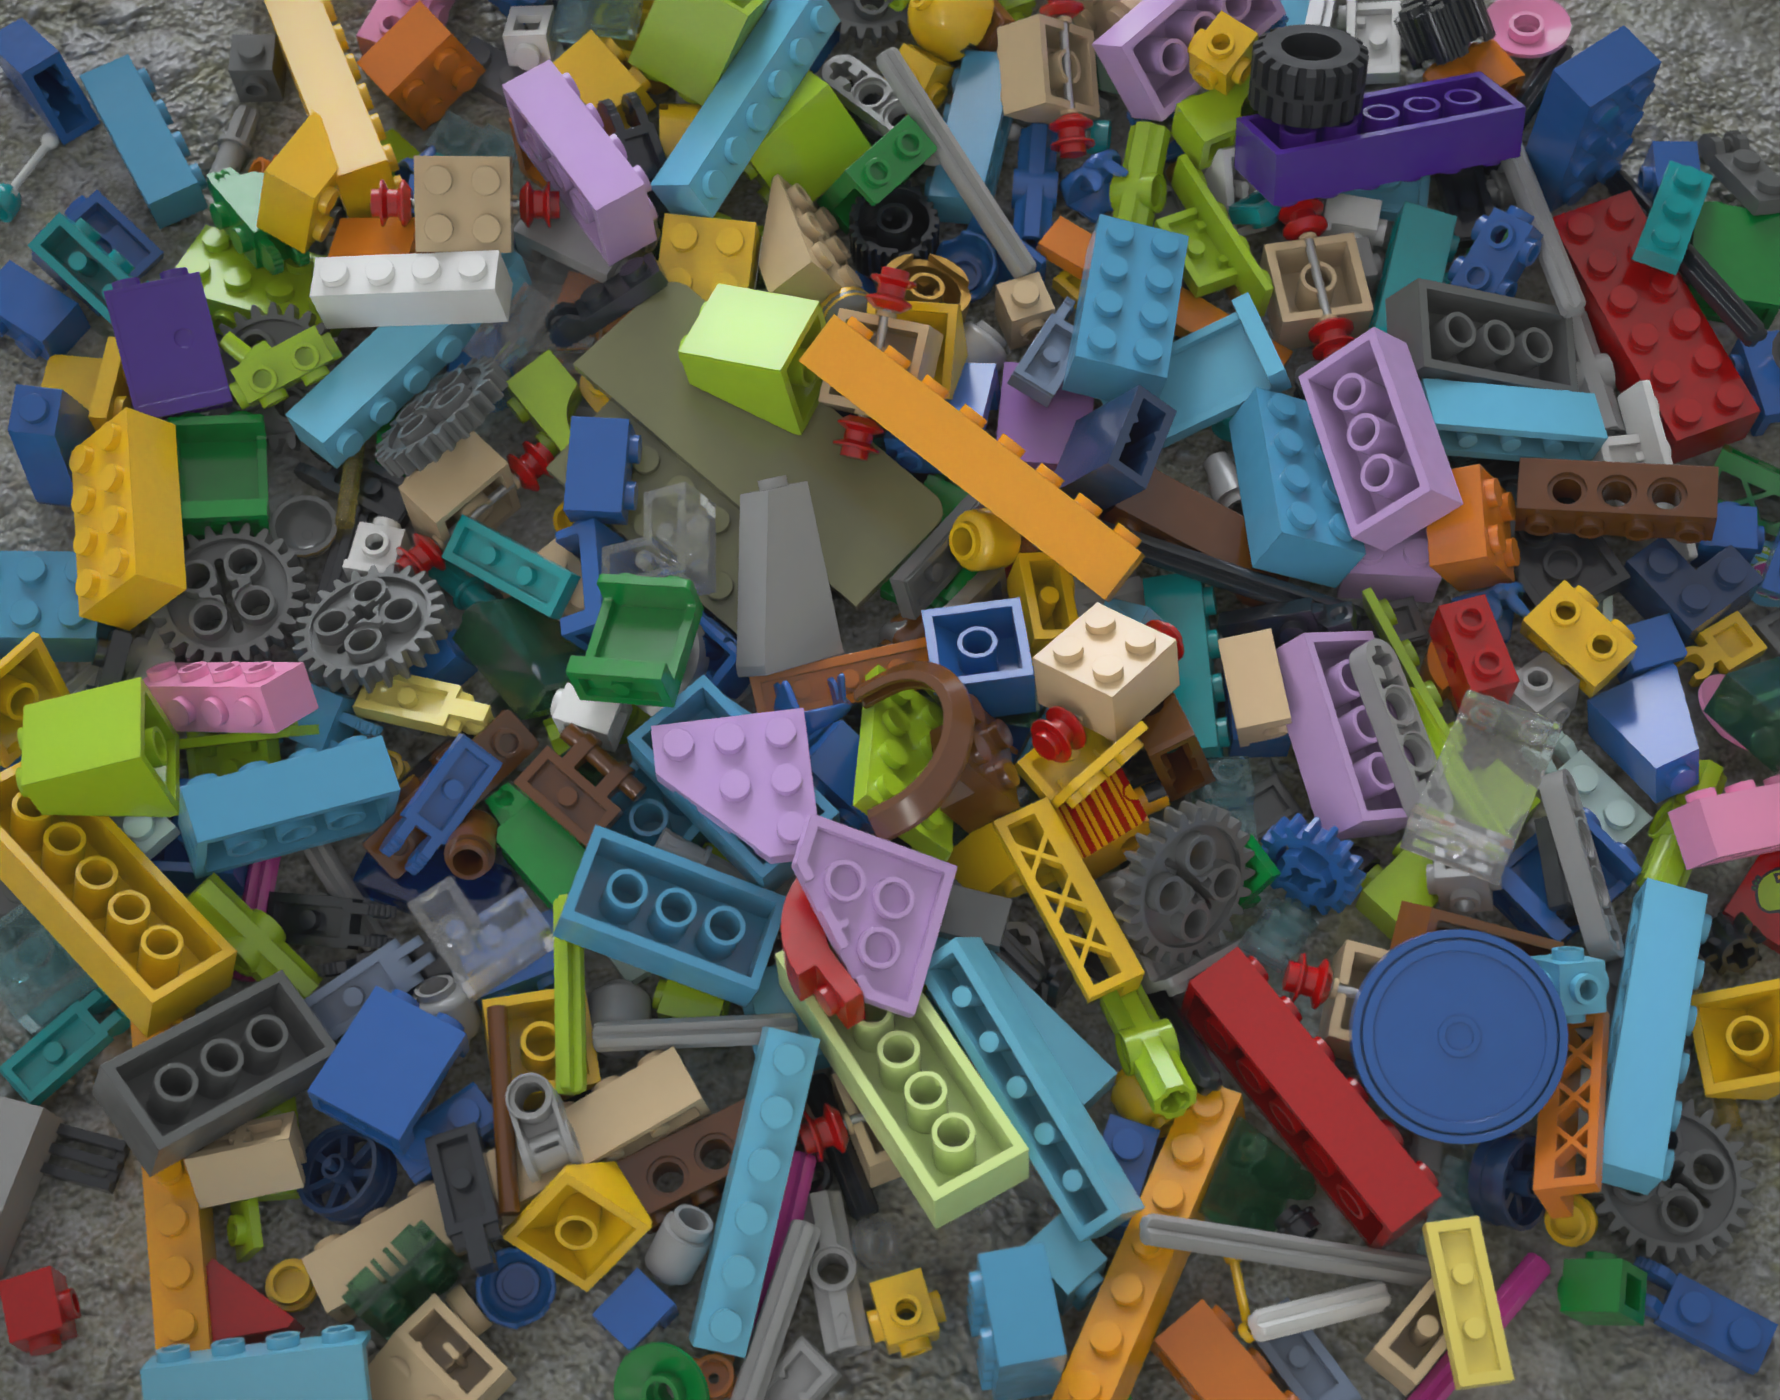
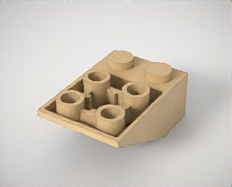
M779 174L772 178L758 265L768 292L820 301L821 304L830 294L840 288L851 286L861 288L863 285L860 278L847 261L851 257L850 252L836 234L839 225L834 216L825 207L816 208L807 192L798 183L791 186Z
M435 1293L394 1332L368 1365L372 1400H497L517 1380L510 1370Z

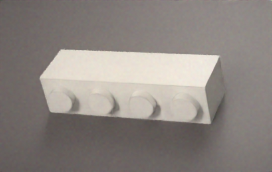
M500 250L316 257L310 298L326 329L508 322L513 282Z

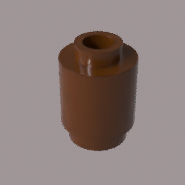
M470 810L457 829L450 835L445 845V862L450 871L461 879H477L487 873L494 864L498 845L496 842L497 829L499 826L496 820L484 811Z

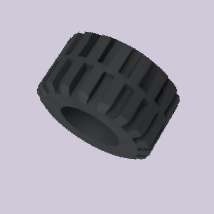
M1288 25L1263 33L1253 45L1248 94L1250 106L1253 110L1258 111L1260 116L1271 119L1272 122L1296 128L1317 129L1338 126L1339 123H1347L1353 119V116H1357L1361 112L1363 106L1369 60L1368 48L1363 45L1360 39L1351 36L1350 33L1321 25Z

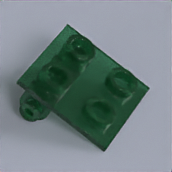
M1238 1116L1198 1212L1213 1223L1275 1232L1276 1227L1273 1223L1284 1211L1288 1199L1309 1200L1315 1195L1317 1191L1315 1178L1309 1171L1300 1169L1302 1165L1244 1118Z
M422 1219L414 1227L409 1223L390 1242L408 1261L406 1265L387 1247L382 1249L387 1257L400 1269L393 1277L375 1258L370 1261L388 1281L385 1285L365 1266L346 1284L349 1290L341 1296L362 1321L386 1340L434 1293L440 1296L450 1289L459 1276L458 1271L465 1265Z

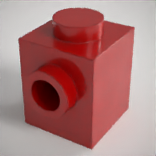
M50 1265L0 1281V1296L10 1344L25 1353L29 1352L31 1356H39L61 1349L62 1341L78 1336L75 1320L81 1318L79 1299L74 1288H68L66 1276Z

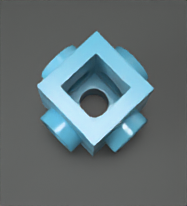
M1574 946L1552 948V954L1530 956L1545 971L1556 988L1564 1007L1567 1024L1585 1022L1586 1014L1606 1012V995L1609 990V979L1605 971V960L1585 956L1584 948Z

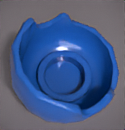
M963 230L957 237L942 241L936 250V255L952 261L967 275L969 280L968 288L971 294L970 303L982 299L991 292L999 276L998 255L985 236L970 230Z
M515 1246L498 1250L496 1257L499 1271L482 1277L477 1276L475 1279L476 1302L491 1322L505 1328L519 1329L541 1319L550 1309V1304L554 1301L557 1291L555 1272Z

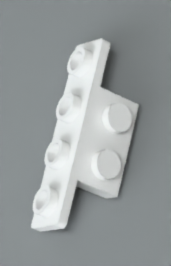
M1347 0V5H1339V30L1350 33L1351 36L1360 39L1363 45L1368 48L1369 60L1366 84L1400 83L1401 38L1394 20L1398 17V12L1401 10V1L1358 3V0Z
M1649 380L1638 381L1618 395V404L1627 435L1608 437L1594 456L1593 461L1673 464L1671 447L1665 437L1659 415V403L1654 396L1651 382ZM1618 500L1606 501L1607 504L1615 507L1625 505ZM1666 502L1656 504L1663 509L1675 508ZM1667 539L1688 562L1697 558L1696 543L1686 544L1675 539Z

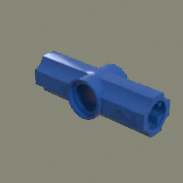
M1032 123L1030 126L1021 129L1017 158L1018 169H1014L1011 206V209H1014L1013 228L1019 238L1035 250L1038 242L1053 225L1052 211H1056L1059 175V172L1055 171L1057 152L1052 151L1050 145L1058 140V133L1050 131L1049 125L1045 123Z

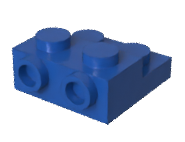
M98 190L93 192L88 198L84 195L79 196L68 206L64 213L74 222L81 217L102 236L96 243L108 254L115 249L135 267L130 273L132 277H140L141 279L164 258V252ZM31 249L32 260L65 291L68 289L72 291L98 317L101 316L98 311Z

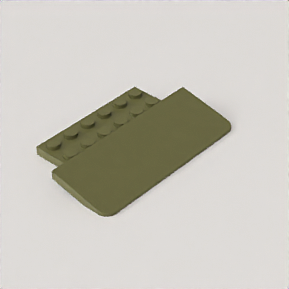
M679 282L667 283V287L631 310L573 363L577 372L610 399L594 417L629 419L635 435H641L642 437L640 464H633L631 480L638 483L636 510H629L628 525H608L666 576H678L691 580L704 609L737 636L740 494L759 490L757 482L759 480L786 475L788 484L808 481L830 588L858 611L940 525L943 518L941 501L933 492L873 442L871 445L879 451V454L869 453L868 461L839 455L841 446L832 444V442L844 437L845 428L837 423V420L842 418V416L832 407L819 403L802 435H796L691 385L683 364L679 359L678 350L682 338L688 335L697 320L705 300L685 284ZM569 444L546 468L548 473L564 487L566 483Z

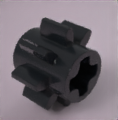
M1719 912L1717 917L1712 919L1706 943L1700 945L1699 953L1706 962H1710L1709 964L1720 976L1727 969L1744 975L1745 971L1752 968L1757 961L1763 959L1759 954L1757 944L1762 943L1766 938L1758 927L1753 925L1744 912H1740L1735 918Z

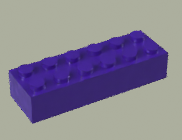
M1479 71L1364 93L1361 112L1357 116H1353L1351 121L1339 123L1338 126L1317 129L1296 128L1272 122L1271 119H1266L1259 114L1238 117L1236 119L1234 168L1273 206L1290 207L1302 200L1317 197L1329 199L1338 196L1342 192L1357 189L1374 190L1382 184L1397 181L1415 182L1422 176L1437 173L1455 174L1460 172L1462 168L1477 165L1495 166L1500 164L1502 160L1520 157L1526 106Z

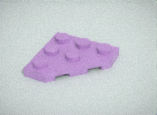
M804 708L651 726L655 773L658 782L673 793L676 791L697 807L700 813L730 834L732 832L754 848V852L768 863L793 862L806 817L811 813L817 815Z
M811 813L806 817L791 867L840 963L863 991L864 1003L910 1018L915 1015L958 866Z

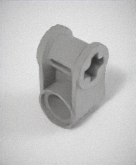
M530 1072L514 1078L506 1091V1105L517 1135L520 1157L531 1182L540 1181L543 1173L569 1163L573 1165L584 1164L578 1139L568 1120L562 1099L556 1089L540 1074ZM538 1091L545 1092V1102L539 1110L531 1113L524 1112L523 1105L530 1094Z

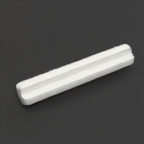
M1374 1280L1257 1309L1253 1312V1315L1248 1317L1247 1323L1253 1338L1264 1342L1383 1312L1391 1304V1295L1387 1292L1384 1282Z

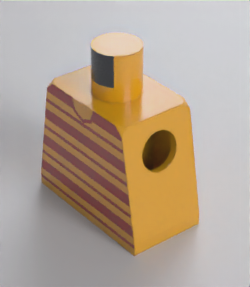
M1120 767L1110 777L1107 776V779L1073 809L1065 802L1055 811L1092 878L1095 880L1128 860L1124 855L1125 851L1137 852L1140 846L1135 837L1136 833L1148 836L1151 833L1148 815L1163 810L1167 806L1170 807V802L1159 779L1133 789Z

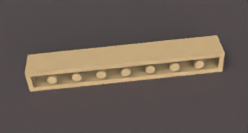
M674 1046L666 1051L659 1049L648 1053L637 1063L638 1067L620 1077L613 1075L599 1081L592 1088V1093L575 1103L572 1101L563 1103L568 1120L578 1139L584 1164L618 1161L688 1127L711 1113ZM516 1135L521 1213L566 1165L543 1173L540 1181L532 1183L520 1157ZM494 1148L487 1152L486 1155L498 1201ZM434 1180L425 1181L415 1186L408 1192V1198L390 1208L381 1207L369 1212L361 1219V1225L347 1233L333 1234L322 1239L314 1246L312 1253L301 1258L322 1305L329 1316L343 1325L467 1254V1250L460 1253L455 1252L453 1243L446 1236ZM518 1215L501 1216L503 1226H501L502 1232Z

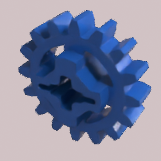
M1297 813L1291 821L1285 816L1281 817L1275 825L1271 826L1260 841L1263 844V850L1281 872V875L1270 886L1273 889L1283 888L1287 892L1285 900L1289 903L1295 898L1300 900L1303 911L1308 912L1315 905L1321 915H1327L1331 908L1337 913H1341L1347 904H1352L1363 889L1361 884L1366 878V873L1358 868L1364 860L1361 856L1352 855L1349 852V849L1354 844L1351 840L1341 841L1336 837L1339 828L1333 826L1327 831L1322 828L1319 817L1315 816L1309 824L1301 813Z

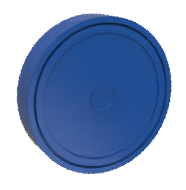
M1453 929L1434 931L1413 937L1397 945L1377 961L1366 975L1355 996L1349 1021V1043L1353 1064L1364 1089L1378 1107L1390 1118L1406 1129L1435 1141L1470 1144L1502 1137L1527 1123L1544 1107L1554 1093L1565 1067L1568 1052V1027L1559 994L1550 978L1534 959L1517 946L1497 936L1473 930Z

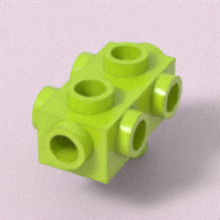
M315 325L274 347H271L266 341H262L251 348L230 331L218 344L221 349L240 363L230 370L236 381L229 384V388L242 410L249 406L253 408L260 403L263 409H268L289 397L286 389L303 381L305 387L321 381L330 373L327 367L335 364V360L343 357L331 334L327 332L320 336Z

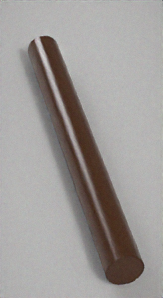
M493 1005L487 1007L498 1206L501 1216H514L520 1214L516 1134L505 1098L507 1088L512 1082L508 1007L505 1005Z

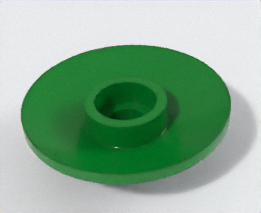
M664 1342L646 1343L629 1352L620 1363L614 1379V1400H710L708 1384L698 1364L682 1349ZM667 1385L671 1388L674 1398L669 1395Z

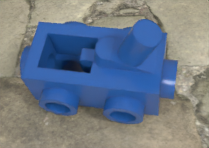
M1513 205L1509 206L1507 212L1494 207L1490 216L1482 215L1472 229L1471 239L1475 242L1467 256L1457 257L1449 269L1448 280L1451 281V285L1515 297L1518 289L1517 281L1525 267L1534 263L1541 250V240L1544 235L1535 226L1531 225L1535 217ZM1508 230L1507 239L1503 243H1500Z

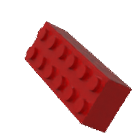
M1631 190L1552 217L1586 300L1584 309L1590 320L1600 353H1607L1613 363L1615 385L1621 394L1638 381L1649 380L1651 382L1654 396L1659 403V415L1665 437L1671 447L1673 464L1723 447L1724 443L1731 444L1745 439L1758 417L1760 409L1679 271L1674 275L1632 260L1647 217Z
M1237 946L1189 981L1181 1012L1191 1027L1367 1246L1384 1250L1426 1217L1442 1196L1437 1190L1439 1186L1438 1180L1425 1163L1420 1160L1414 1162L1402 1147L1404 1140L1397 1128L1385 1118L1380 1120L1368 1106L1370 1102L1369 1097L1360 1083L1352 1077L1346 1079L1334 1064L1336 1061L1335 1055L1328 1044L1319 1036L1313 1038L1300 1023L1302 1016L1296 1005L1284 995L1279 997L1268 984L1269 976L1263 965L1254 956L1250 955L1247 958Z

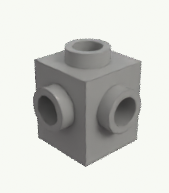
M1545 651L1525 666L1514 667L1520 681L1508 705L1500 707L1504 720L1511 727L1521 729L1533 740L1544 733L1547 728L1551 731L1556 730L1567 720L1570 712L1576 708L1580 683L1577 677Z
M1486 834L1434 837V864L1426 865L1429 895L1438 894L1441 910L1451 913L1469 915L1475 912L1493 911V890H1502L1500 860H1490Z

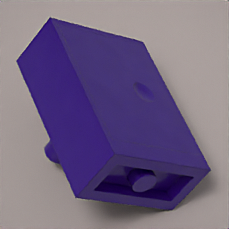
M187 267L174 268L160 272V280L141 283L140 277L125 278L111 283L112 290L103 291L134 410L167 421L169 417H180L186 413H205L232 407L233 400L199 272L189 273Z

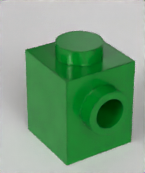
M1589 1251L1585 1253V1259H1564L1563 1276L1559 1279L1557 1286L1560 1312L1584 1325L1644 1326L1648 1273L1624 1259H1618V1256L1608 1252Z

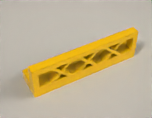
M1045 797L993 821L992 827L1087 1003L1115 990L1122 997L1139 989L1145 972L1049 798ZM1025 823L1039 847L1038 851L1018 845L1010 829ZM1025 858L1034 861L1032 870L1030 869ZM1040 863L1050 867L1063 891L1062 895L1040 887L1035 878ZM1049 902L1058 904L1056 914ZM1064 907L1073 909L1087 935L1086 939L1064 931L1059 922ZM1073 946L1083 949L1080 959ZM1088 951L1098 955L1110 978L1095 985L1092 983L1084 968Z

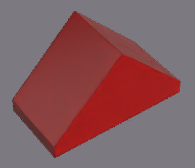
M214 1258L206 1265L212 1342L240 1337L245 1339V1345L265 1343L266 1337L286 1331H297L301 1335L306 1329L295 1318Z

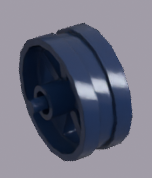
M344 1124L327 1128L316 1136L305 1149L307 1163L301 1164L305 1175L304 1188L296 1190L304 1205L331 1222L347 1226L359 1224L366 1214L384 1207L392 1195L397 1179V1161L392 1150ZM367 1142L354 1156V1144ZM372 1158L371 1169H362ZM332 1189L325 1206L322 1201V1194ZM348 1191L351 1200H349L346 1204L342 1205V1202Z
M1510 1132L1502 1137L1480 1142L1473 1155L1468 1177L1470 1206L1474 1214L1479 1216L1480 1221L1488 1225L1505 1226L1508 1229L1517 1231L1531 1230L1541 1221L1546 1209L1533 1191L1536 1136L1517 1135L1514 1132Z

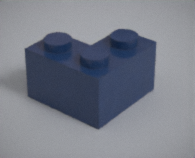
M1658 538L1626 561L1624 568L1631 576L1630 586L1619 592L1645 620L1670 613L1686 648L1695 643L1694 640L1701 631L1748 605L1764 578L1732 545H1729L1695 570L1667 539Z

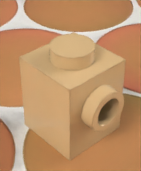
M1039 272L996 284L995 316L1009 349L1013 350L1032 344L1051 313L1055 314V307Z

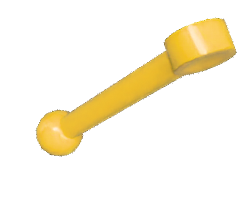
M1223 1257L1224 1262L1230 1266L1242 1323L1238 1325V1332L1245 1342L1252 1343L1255 1339L1247 1323L1251 1313L1240 1266L1243 1260Z

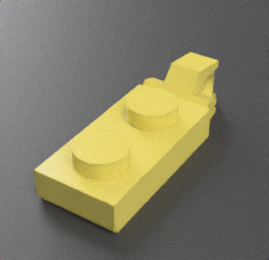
M399 674L394 676L391 688H387L383 681L376 682L373 692L369 694L363 685L353 705L354 712L358 717L443 736L450 735L451 737H457L461 731L466 734L477 735L494 719L491 706L475 702L474 696L463 692L461 685L411 675L409 679H405Z

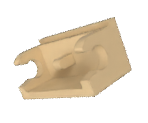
M1271 628L1218 639L1240 747L1286 735L1288 733L1286 725L1292 723Z
M295 1111L251 1120L184 1158L200 1209L304 1188L305 1175L301 1164L307 1163V1157L297 1125Z

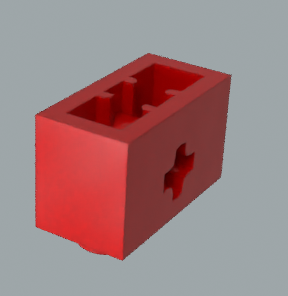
M1483 594L1438 606L1428 632L1461 717L1508 705L1520 680L1486 595Z

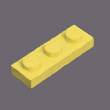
M1479 1216L1425 1223L1422 1231L1456 1391L1511 1383L1514 1380Z

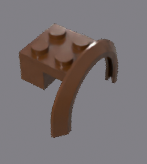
M928 661L907 662L883 671L861 683L854 690V700L857 702L862 700L865 709L896 693L911 689H926L935 692L941 701L943 709V725L929 731L933 756L925 769L903 791L867 810L868 819L877 837L890 841L921 824L939 807L943 813L968 833L1020 808L1016 788L1020 783V779L1012 763L1010 746L1013 745V737L1008 726L1001 719H994L986 712L979 700L973 694H969L963 682L948 668Z

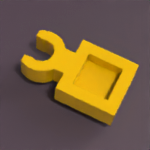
M1737 610L1701 631L1694 640L1698 646L1686 647L1687 655L1684 660L1673 664L1677 667L1682 666L1686 662L1696 664L1699 671L1692 676L1688 683L1691 687H1698L1710 676L1713 668H1716L1720 674L1730 675L1761 657L1768 647Z

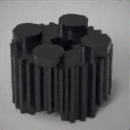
M1406 0L1400 4L1402 10L1398 12V17L1394 20L1413 71L1423 68V62L1428 59H1434L1437 66L1452 62L1469 53L1470 42L1477 40L1479 37H1483L1484 42L1495 38L1496 35L1483 0Z
M909 181L906 184L901 183L876 206L870 205L863 196L855 198L856 204L851 205V212H849L850 253H852V261L856 271L864 276H869V280L872 281L871 274H881L882 267H886L893 259L901 255L914 253L913 259L928 260L929 254L936 255V250L939 247L940 219L937 209H934L933 202H928V197L926 195L923 196L919 185L911 187V182Z

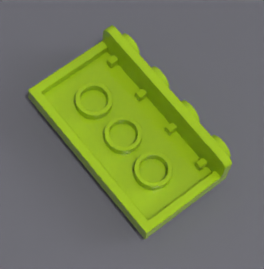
M205 225L175 267H187L189 273H200L215 333L223 335L219 328L220 324H224L231 329L237 327L234 313L236 312L248 320L252 319L251 305H257L267 315L270 302L280 305L283 315L289 304H293L299 308V319L307 311H310L316 315L315 326L323 322L310 298L315 259L316 257L327 256L309 252L311 258L309 264L298 267L290 258L283 260L285 266L283 273L272 275L265 267L256 269L245 254H239L234 248L231 238L223 229L219 230L217 227ZM343 328L331 329V336L338 337ZM262 339V340L257 341L255 344H258V343H260V342H262V341H266V342H267V340H263V339Z
M878 664L865 675V681L886 669ZM914 689L896 693L867 709L862 706L853 806L867 816V810L892 798L907 788L921 774L931 760L933 753L929 731L943 725V710L936 702H930ZM939 807L921 824L898 837L912 846V850L947 862L953 852L954 821L943 813Z

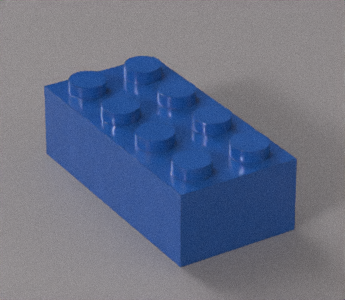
M1625 25L1552 71L1525 148L1550 213L1564 204L1567 206L1574 205L1586 194L1589 188L1598 182L1604 184L1607 178L1612 177L1617 170H1621L1622 164L1620 162L1625 151L1633 142L1631 136L1634 128L1644 115L1642 109L1645 101L1655 88L1654 79L1661 61Z

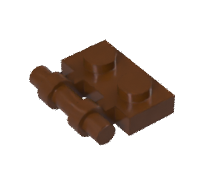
M570 723L560 735V738L571 747L564 757H560L547 745L513 783L586 848L595 825L610 830L623 816L622 810L611 801V798L616 793L622 791L633 802H636L645 793L647 786L634 776L636 770L624 760L618 762L601 747L602 741L592 732L585 734L574 723ZM587 762L604 776L596 787L577 771Z

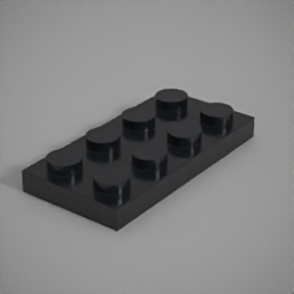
M1482 458L1471 464H1480L1493 478H1497L1500 485L1507 492L1512 493L1516 505L1519 461ZM1566 497L1557 499L1558 502L1563 504L1576 502ZM1515 520L1510 521L1511 538L1514 537L1516 539L1520 552V564L1514 567L1515 582L1519 581L1523 584L1525 588L1523 598L1531 610L1541 603L1564 580L1573 588L1578 585L1582 586L1593 595L1597 602L1630 586L1631 576L1602 536L1582 538L1576 534L1555 532L1545 536H1536L1526 531H1515Z

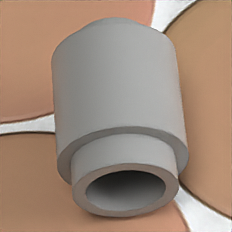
M679 1205L674 1211L665 1216L645 1255V1263L656 1280L666 1285H684L693 1279L713 1240V1221L706 1212L692 1205Z

